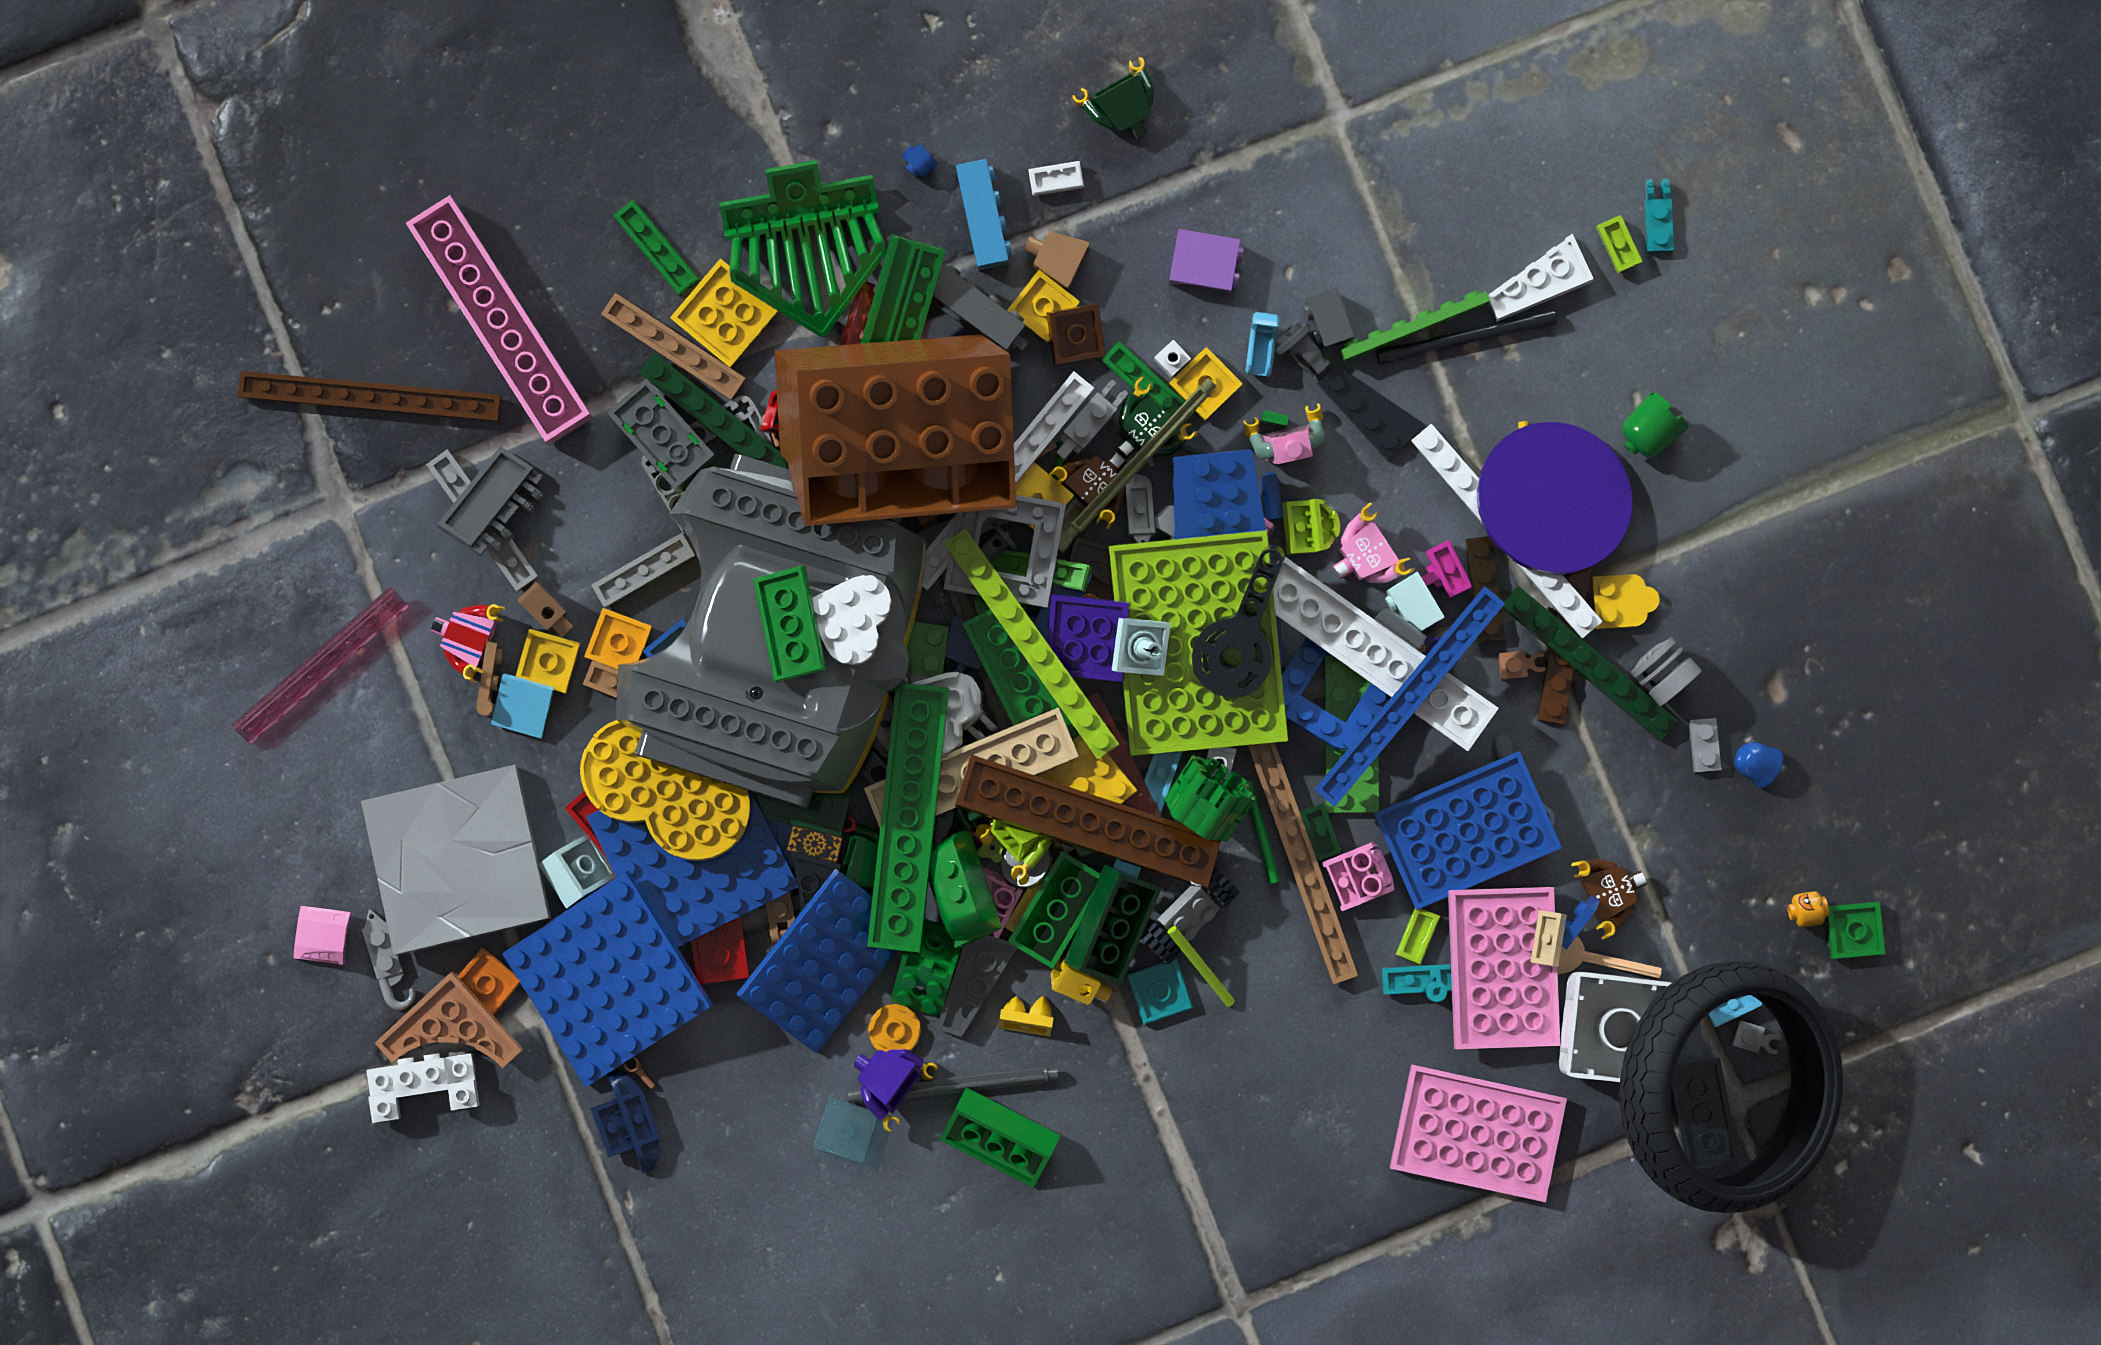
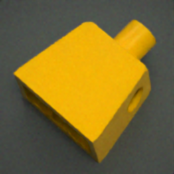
M1063 952L1050 974L1052 990L1086 1005H1090L1093 998L1106 1003L1112 993V988L1102 984L1100 978L1080 972L1065 963L1067 953Z

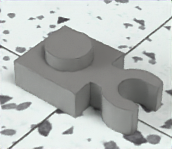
M1738 1020L1731 1046L1759 1053L1760 1046H1762L1767 1053L1777 1054L1778 1051L1771 1049L1769 1043L1772 1039L1781 1041L1782 1037L1776 1034L1764 1036V1027Z

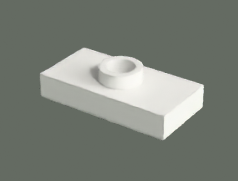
M1080 161L1028 169L1032 196L1084 188Z

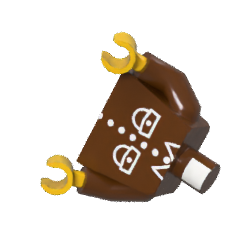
M1116 452L1106 462L1098 456L1094 458L1085 456L1070 460L1061 467H1055L1048 476L1056 475L1059 478L1055 483L1056 486H1059L1064 481V485L1088 506L1112 481L1117 472L1126 464V461ZM1124 487L1098 514L1096 522L1099 523L1101 519L1108 522L1106 529L1111 527L1115 517L1123 507Z
M1596 858L1588 861L1573 862L1571 866H1578L1579 874L1574 875V877L1580 879L1587 898L1589 899L1592 895L1600 901L1594 912L1596 920L1600 924L1596 925L1595 929L1603 928L1605 935L1601 939H1606L1612 936L1615 930L1622 926L1633 912V903L1638 901L1634 890L1647 885L1645 877L1641 870L1627 875L1623 866L1618 867L1614 861Z

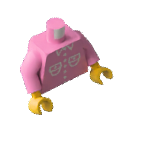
M1368 503L1363 507L1361 513L1347 525L1341 538L1343 547L1340 549L1344 559L1333 566L1340 579L1353 572L1359 581L1364 579L1368 583H1387L1415 570V568L1405 569L1404 563L1410 560V558L1399 560L1378 529L1373 519L1380 514V511H1377L1374 515L1368 512V507L1373 503Z

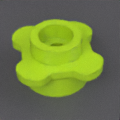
M994 837L990 844H982V847L978 849V855L981 858H991L995 863H998L1002 860V852L1005 847ZM991 845L995 846L994 850H990Z

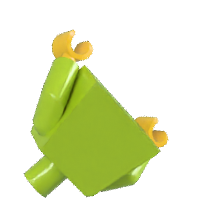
M995 819L989 820V825H979L976 828V834L983 845L990 844L995 836L1018 863L1024 862L1023 865L1014 866L1011 870V875L1015 880L1018 875L1022 874L1018 880L1019 884L1025 885L1028 883L1029 874L1027 871L1030 868L1033 869L1051 846V838Z

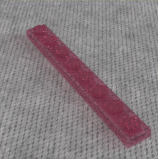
M390 586L231 725L234 730L251 745L405 611L409 605Z

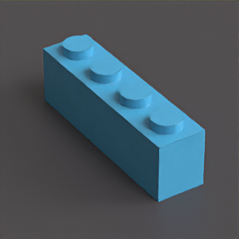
M986 159L956 165L978 271L1007 265L1008 257L1012 256L1010 242H1004L1002 232L1007 231L1004 215H998L997 206H1001L998 190L993 191L991 181H996L993 165L988 166Z

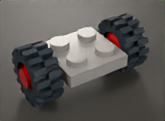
M1214 866L1208 888L1202 889L1199 886L1191 885L1158 918L1165 928L1162 930L1149 918L1141 940L1166 965H1169L1182 950L1168 936V930L1176 926L1187 941L1192 940L1197 932L1207 922L1211 921L1220 910L1210 898L1211 895L1226 908L1240 894V891Z

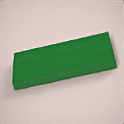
M801 565L754 578L753 582L774 683L778 684L826 671L827 667L806 566Z

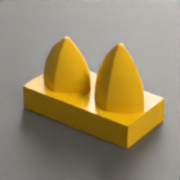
M1045 996L1040 997L1033 1004L1028 1014L1019 997L1012 998L1004 1006V1009H1001L998 1028L1050 1037L1053 1017L1048 1000Z

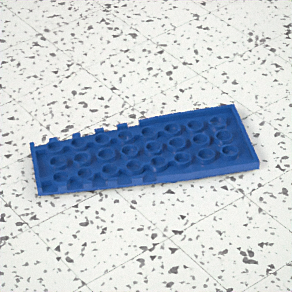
M1246 449L1173 457V539L1266 530L1252 450ZM1276 616L1281 671L1283 675L1285 666L1281 621Z

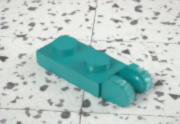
M1652 179L1646 180L1645 183L1646 200L1644 201L1647 253L1674 251L1672 199H1670L1669 179H1662V199H1653L1654 183Z

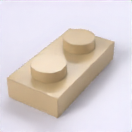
M1539 910L1531 963L1554 967L1559 966L1567 915Z

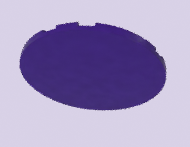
M1541 422L1515 430L1503 438L1491 451L1480 471L1477 488V506L1481 522L1490 539L1499 550L1501 549L1511 557L1512 561L1530 570L1533 569L1550 575H1566L1581 572L1597 565L1618 546L1630 523L1632 491L1628 475L1622 463L1612 449L1601 439L1574 425L1560 422Z

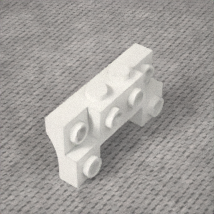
M436 1053L424 1055V1061L414 1062L413 1057L398 1059V1065L367 1070L372 1123L400 1119L401 1113L398 1097L448 1090L451 1110L480 1106L474 1053L440 1058V1054Z

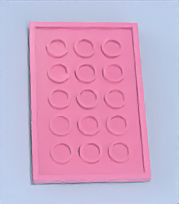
M1554 887L1448 890L1454 1049L1560 1046L1557 967L1531 963L1539 910L1555 913Z
M1411 1064L1390 1169L1546 1202L1567 1098Z

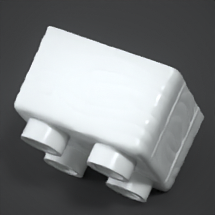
M1573 972L1570 974L1567 981L1559 1056L1561 1072L1574 1078L1620 1082L1624 1055L1635 1027H1637V1023L1652 1001L1671 982L1588 972Z

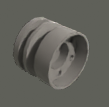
M1673 637L1658 643L1638 660L1637 665L1630 672L1634 678L1643 671L1646 672L1647 675L1639 682L1641 686L1652 680L1654 681L1655 685L1648 694L1659 706H1662L1702 671L1691 658L1681 663L1676 660L1683 651L1682 647H1679L1673 653L1668 651L1676 643Z

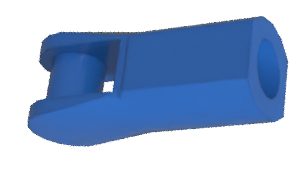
M1268 472L1262 476L1260 481L1265 518L1268 521L1279 520L1283 518L1278 477L1275 473Z

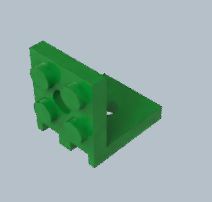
M925 919L921 952L904 951L890 1002L935 1016H941L952 975L961 948H954L944 924ZM929 943H936L940 947H932ZM916 986H922L926 990H920Z

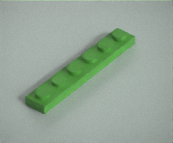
M1478 290L1464 295L1465 300L1455 303L1454 300L1448 301L1440 305L1441 310L1433 313L1430 310L1423 311L1416 315V320L1407 323L1406 319L1391 325L1393 329L1384 333L1382 329L1368 334L1369 339L1359 342L1358 339L1349 341L1344 344V349L1340 352L1342 361L1345 363L1486 306L1490 302L1487 291L1480 294Z

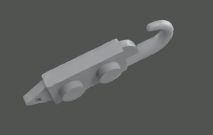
M1136 451L1128 459H1124L1126 464L1123 468L1137 454ZM1152 457L1148 460L1151 467L1154 466ZM1135 474L1124 486L1128 537H1132L1135 543L1148 542L1150 537L1155 535L1152 485L1146 476Z
M369 909L365 928L362 929L384 1000L392 1009H407L414 1002L415 990L410 988L409 997L404 1002H399L395 999L391 986L397 984L404 976L403 966L400 957L393 955L387 922L372 909Z

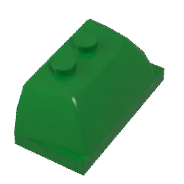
M970 831L958 832L934 846L931 855L929 883L938 911L951 937L954 948L960 949L1002 929Z

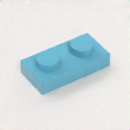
M1751 995L1741 996L1721 1004L1712 1010L1708 1017L1713 1027H1717L1761 1006L1762 1003Z

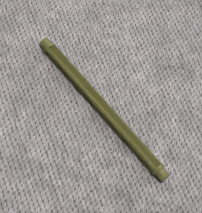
M1209 378L1202 385L1198 386V389L1083 512L1071 522L1070 527L1065 533L1072 540L1079 533L1082 534L1084 532L1083 530L1205 399L1211 396L1210 393L1217 386Z

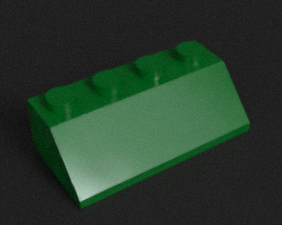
M1061 851L1007 942L1053 969L1082 920L1100 873Z
M966 1088L940 1141L1034 1188L1052 1155L1060 1135Z

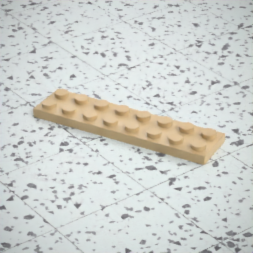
M1060 708L1046 712L943 755L936 816L957 808L955 804L971 755L1032 775H1037L1080 757ZM885 780L864 788L879 827L881 825Z

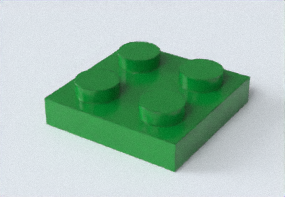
M1880 902L1828 906L1829 916L1826 918L1831 959L1885 954Z

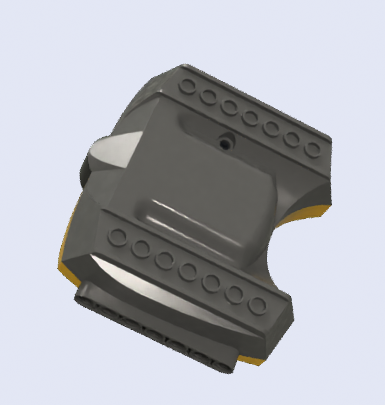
M735 454L730 469L710 467L699 470L669 513L672 519L686 532L697 553L701 570L698 599L689 622L671 645L646 659L618 664L616 720L641 733L635 754L808 809L813 792L844 793L858 774L870 751L890 698L895 696V692L910 680L912 659L907 645L913 629L922 590L926 542L922 537L901 525L903 517L805 526L789 469ZM801 565L806 566L812 598L847 580L862 575H872L883 582L890 592L892 605L885 622L877 627L879 634L878 647L872 658L863 664L855 666L842 664L832 657L821 638L827 667L826 671L778 684L774 683L753 582L754 578Z

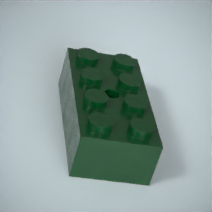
M1105 864L1064 962L1080 972L1122 985L1162 888L1147 879Z

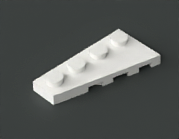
M1573 234L1565 238V241L1546 252V255L1535 263L1533 262L1516 277H1512L1488 295L1490 299L1489 305L1497 322L1593 282L1594 278Z

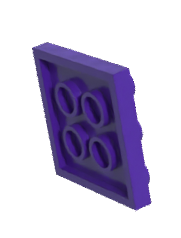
M1057 594L1051 595L1048 645L1070 676L1124 681L1125 672L1113 671L1112 665L1118 619H1129L1131 602Z

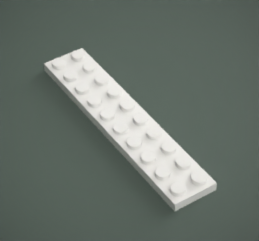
M1285 557L1273 588L1276 616L1392 697L1426 656ZM1447 672L1416 709L1414 714L1460 747L1469 751L1498 710V707Z

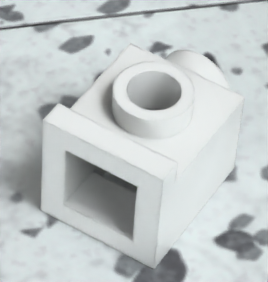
M1231 747L1209 748L1206 759H1222L1224 766L1229 769L1223 778L1225 780L1231 772L1237 749ZM1217 768L1215 769V771H1214L1213 774L1211 775V778H1213L1214 775L1216 774V772L1218 771Z

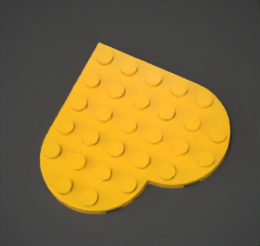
M617 720L608 723L593 735L594 737L582 755L580 775L586 795L600 812L622 822L639 823L646 821L650 834L662 849L675 857L689 861H704L716 858L729 851L741 839L750 818L748 790L636 755L635 751L641 733L619 723Z

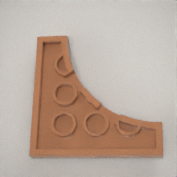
M453 971L375 1042L377 1047L391 1062L396 1061L406 1052L428 1043H462L475 1047L477 1050L488 1055L502 1068L524 1050Z

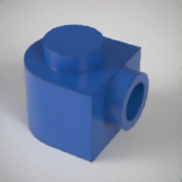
M920 144L915 148L910 146L901 156L908 164L905 167L906 170L914 178L918 176L924 178L938 164Z

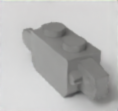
M1111 380L1100 393L1097 392L1064 430L1063 436L1060 438L1064 444L1056 452L1064 461L1073 451L1079 454L1092 443L1115 416L1117 408L1129 395L1124 390L1116 397L1112 404L1107 401L1105 397L1114 390L1117 384L1114 380Z

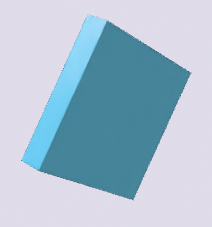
M504 673L491 724L542 738L555 688Z

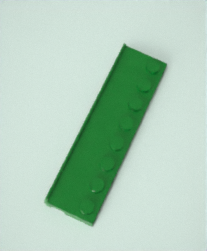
M891 234L860 344L920 340L946 252L945 249Z

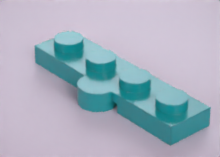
M1451 964L1381 968L1383 995L1425 992L1426 997L1430 1001L1439 1002L1445 999L1447 991H1452Z

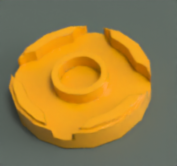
M900 1004L886 1005L877 1010L871 1018L868 1027L869 1037L873 1046L877 1050L885 1052L890 1049H907L911 1051L918 1043L921 1034L920 1021L916 1014L908 1007Z

